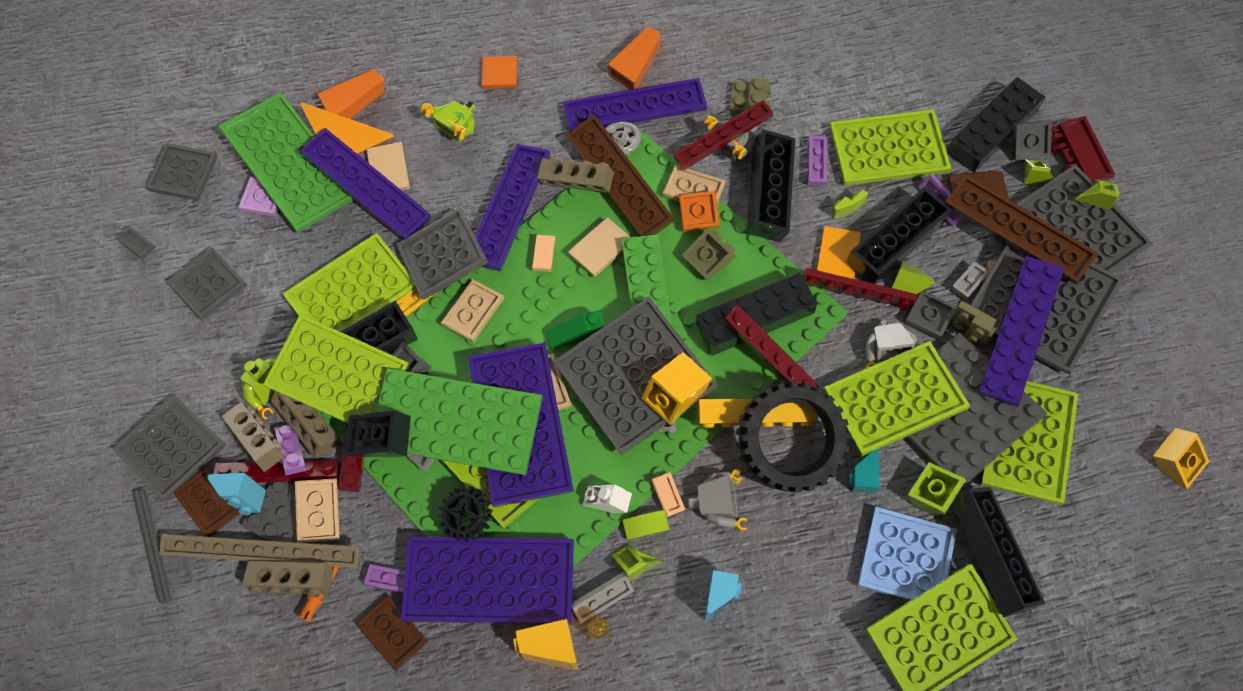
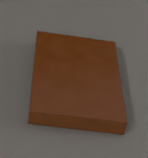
M1002 171L949 175L947 178L951 194L963 178L968 175L1009 200Z
M207 467L174 491V495L205 537H210L240 513L218 495L208 480V476L213 474Z
M387 595L362 617L356 625L397 672L429 641L412 622L401 621L402 610Z

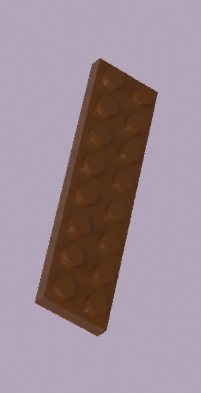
M592 115L566 135L584 161H589L592 164L603 162L608 164L614 171L609 194L640 236L656 235L675 221L595 115Z
M968 175L963 178L945 202L953 211L1029 257L1065 267L1062 277L1075 285L1099 254Z

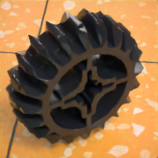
M461 486L460 489L454 488L453 493L448 492V499H442L445 505L439 507L443 511V514L438 515L439 518H443L439 525L446 526L443 532L450 533L449 537H456V540H460L463 537L465 542H468L469 537L475 540L478 538V534L484 535L483 528H490L487 521L493 520L491 517H488L489 513H493V509H488L492 504L491 501H486L488 496L482 494L481 489L475 490L473 486L468 488L467 486ZM464 498V501L461 502V505L455 508L456 504ZM473 501H475L478 506V512L475 511V503ZM459 512H468V514H472V516H466ZM453 515H455L457 518L456 524L454 522ZM477 519L476 523L467 530V527H470V523Z

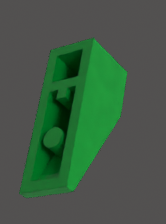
M601 309L578 315L546 330L550 348L582 342L606 325Z

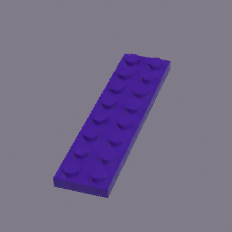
M699 78L563 102L569 133L592 115H595L604 128H606L608 125L616 122L637 123L707 110Z
M327 128L323 129L300 150V154L403 240L416 233L431 218L430 213Z
M516 144L476 234V238L489 262L482 267L501 272L538 186L539 180L537 176L542 158L549 159L551 155L550 150Z
M1025 257L979 394L1016 407L1019 406L1065 267L1032 257Z

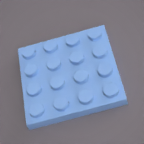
M875 507L857 587L906 601L914 599L948 577L957 529Z

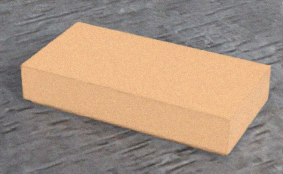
M537 235L533 271H552L555 236Z
M670 472L651 479L662 510L666 511L667 517L685 510Z

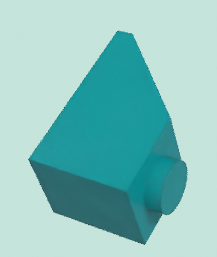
M879 449L873 450L854 467L852 473H849L848 484L852 485V492L876 494L879 490Z

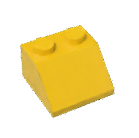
M1178 428L1173 430L1153 455L1159 470L1185 489L1189 488L1209 462L1198 434Z

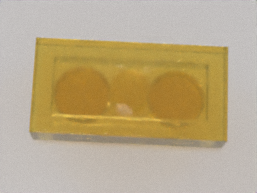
M603 617L595 618L590 621V624H587L590 640L611 635L608 619L603 620Z

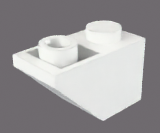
M615 484L588 486L583 505L610 513H627L632 493Z

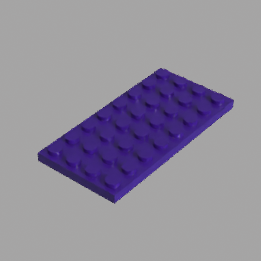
M546 343L468 356L472 383L543 396L527 475L486 469L493 508L574 492Z
M408 537L401 621L548 624L567 619L568 625H571L574 539L477 538L473 540L469 537L468 542H465L463 537L460 540H456V537Z

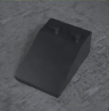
M397 411L350 415L348 418L344 456L390 458L407 456L411 416Z

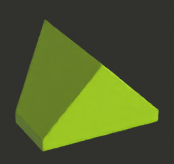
M1025 159L1024 184L1044 186L1054 179L1050 173L1051 168L1041 160Z
M1098 180L1097 184L1073 200L1110 210L1120 193L1116 184Z
M903 262L892 288L917 294L936 282L920 268Z
M629 544L612 554L620 570L627 575L629 581L663 561L636 550Z

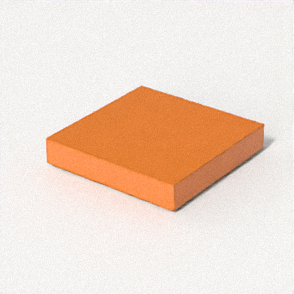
M517 56L483 57L482 88H517Z
M716 191L679 195L683 232L720 227Z

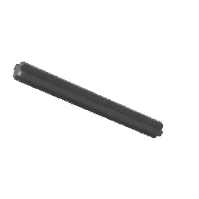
M141 489L134 492V499L158 601L161 604L170 602L172 598L162 556L159 555L160 548L146 491Z

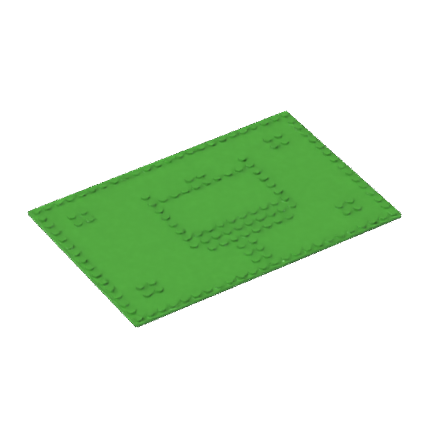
M640 131L641 142L639 146L626 156L675 219L673 223L658 233L673 328L718 385V389L703 399H754V396L769 388L780 376L746 342L712 356L696 326V315L797 273L803 275V272L765 238L746 233L747 223L719 199L717 207L720 227L709 230L712 232L716 230L723 237L721 241L724 244L728 242L735 249L733 253L736 257L724 269L721 268L709 281L701 275L682 254L706 229L683 232L680 202L663 197V191L675 164H679L649 136ZM628 142L627 144L624 145V147L629 146L630 143ZM567 188L520 226L501 272L480 267L439 291L407 317L418 340L408 346L432 367L429 370L430 376L472 383L468 356L543 342L546 343L547 354H554L555 359H557L581 342L551 349L546 330L583 313L600 309L602 310L605 325L631 309L623 253L595 278L568 255L569 250L607 217L630 237H640L639 233L608 192ZM537 235L555 236L551 272L533 271ZM472 279L504 296V300L474 343L441 325L442 320ZM808 286L818 303L815 314L767 333L795 362L803 357L847 316V310L818 286ZM561 374L572 406L559 411L574 492L538 499L505 529L489 514L488 517L493 519L492 521H487L490 528H483L485 534H478V538L574 539V568L619 527L624 519L632 515L655 493L651 479L668 472L673 477L725 429L722 428V424H714V428H703L702 424H697L696 403L686 410V413L681 414L675 422L677 430L675 433L672 434L667 431L660 433L656 431L620 456ZM319 411L344 445L347 423ZM408 456L364 458L363 467L426 537H449L450 533L443 532L446 526L439 525L443 521V518L438 517V515L443 514L439 507L445 505L442 499H448V492L453 493L454 488L460 489L464 485L442 460L434 459L430 468L423 472ZM615 484L632 493L627 513H610L583 505L588 486ZM464 498L456 504L455 508L461 505V502L464 501ZM473 501L475 503V511L478 512V506L476 502ZM459 512L466 516H472V514H468V512ZM453 515L454 522L456 524L457 518L455 515ZM477 519L470 523V527H467V530L476 523ZM503 623L506 627H510L512 625Z

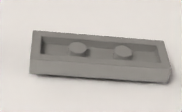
M622 572L572 603V610L580 624L634 592V589L627 575Z

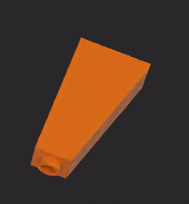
M649 26L646 27L608 63V75L629 90L638 89L661 46V34Z
M373 69L318 93V96L326 111L350 119L385 92L383 84L386 83L382 74L378 75L377 71Z

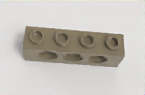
M549 157V159L542 158L537 179L543 185L609 193L614 171L608 164L603 162L592 164L589 161L576 162L572 159H565L564 161L555 157Z
M274 392L271 400L272 404L314 458L335 450L340 438L318 410L281 393Z
M241 401L222 415V417L253 460L265 472L284 458L280 452L282 446L276 439L271 440L274 436L267 427L263 429L266 425L259 417L254 418L257 414L251 406L246 407Z
M248 561L242 585L249 590V593L256 595L268 592L272 595L288 593L292 596L307 594L319 597L320 594L328 595L334 570L326 563Z

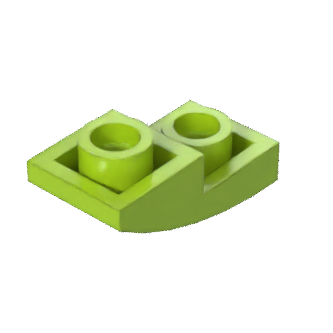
M863 189L858 194L855 193L850 199L845 196L841 201H836L832 207L831 217L836 219L856 211L866 203L869 193Z
M665 510L623 520L627 540L670 530Z

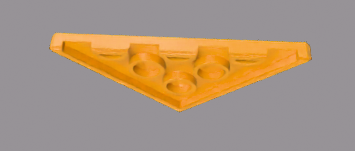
M303 102L300 103L316 136L323 129L327 128L357 154L366 151L367 148L375 147L394 138L393 134Z

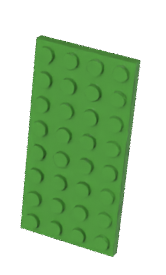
M281 92L219 125L220 131L297 233L355 200L300 154V150L315 136Z
M387 368L376 413L397 411L411 416L407 454L526 476L543 396Z

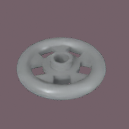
M616 122L605 128L609 134H612L611 137L625 155L633 152L641 142V133L632 123ZM632 132L634 136L629 137L628 133ZM630 143L629 146L624 147L625 144Z

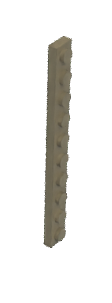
M161 534L159 555L242 561L326 563L328 566L360 568L362 547Z

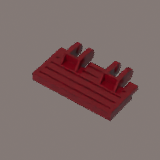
M1086 116L1063 121L1058 125L1052 126V134L1056 135L1051 136V144L1059 142L1061 144L1053 146L1051 154L1062 152L1067 164H1069L1060 169L1061 173L1076 164L1093 183H1097L1098 180L1105 181L1114 178L1115 173Z

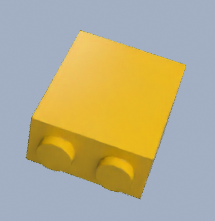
M682 352L651 377L642 399L671 425L707 389L712 378Z
M567 619L516 631L517 637L513 638L514 647L517 654H521L524 660L572 670L578 669Z

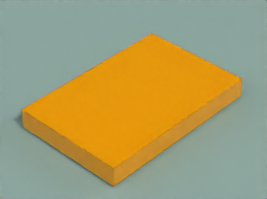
M824 226L817 270L854 279L855 269L846 261L850 251L859 244L861 232Z

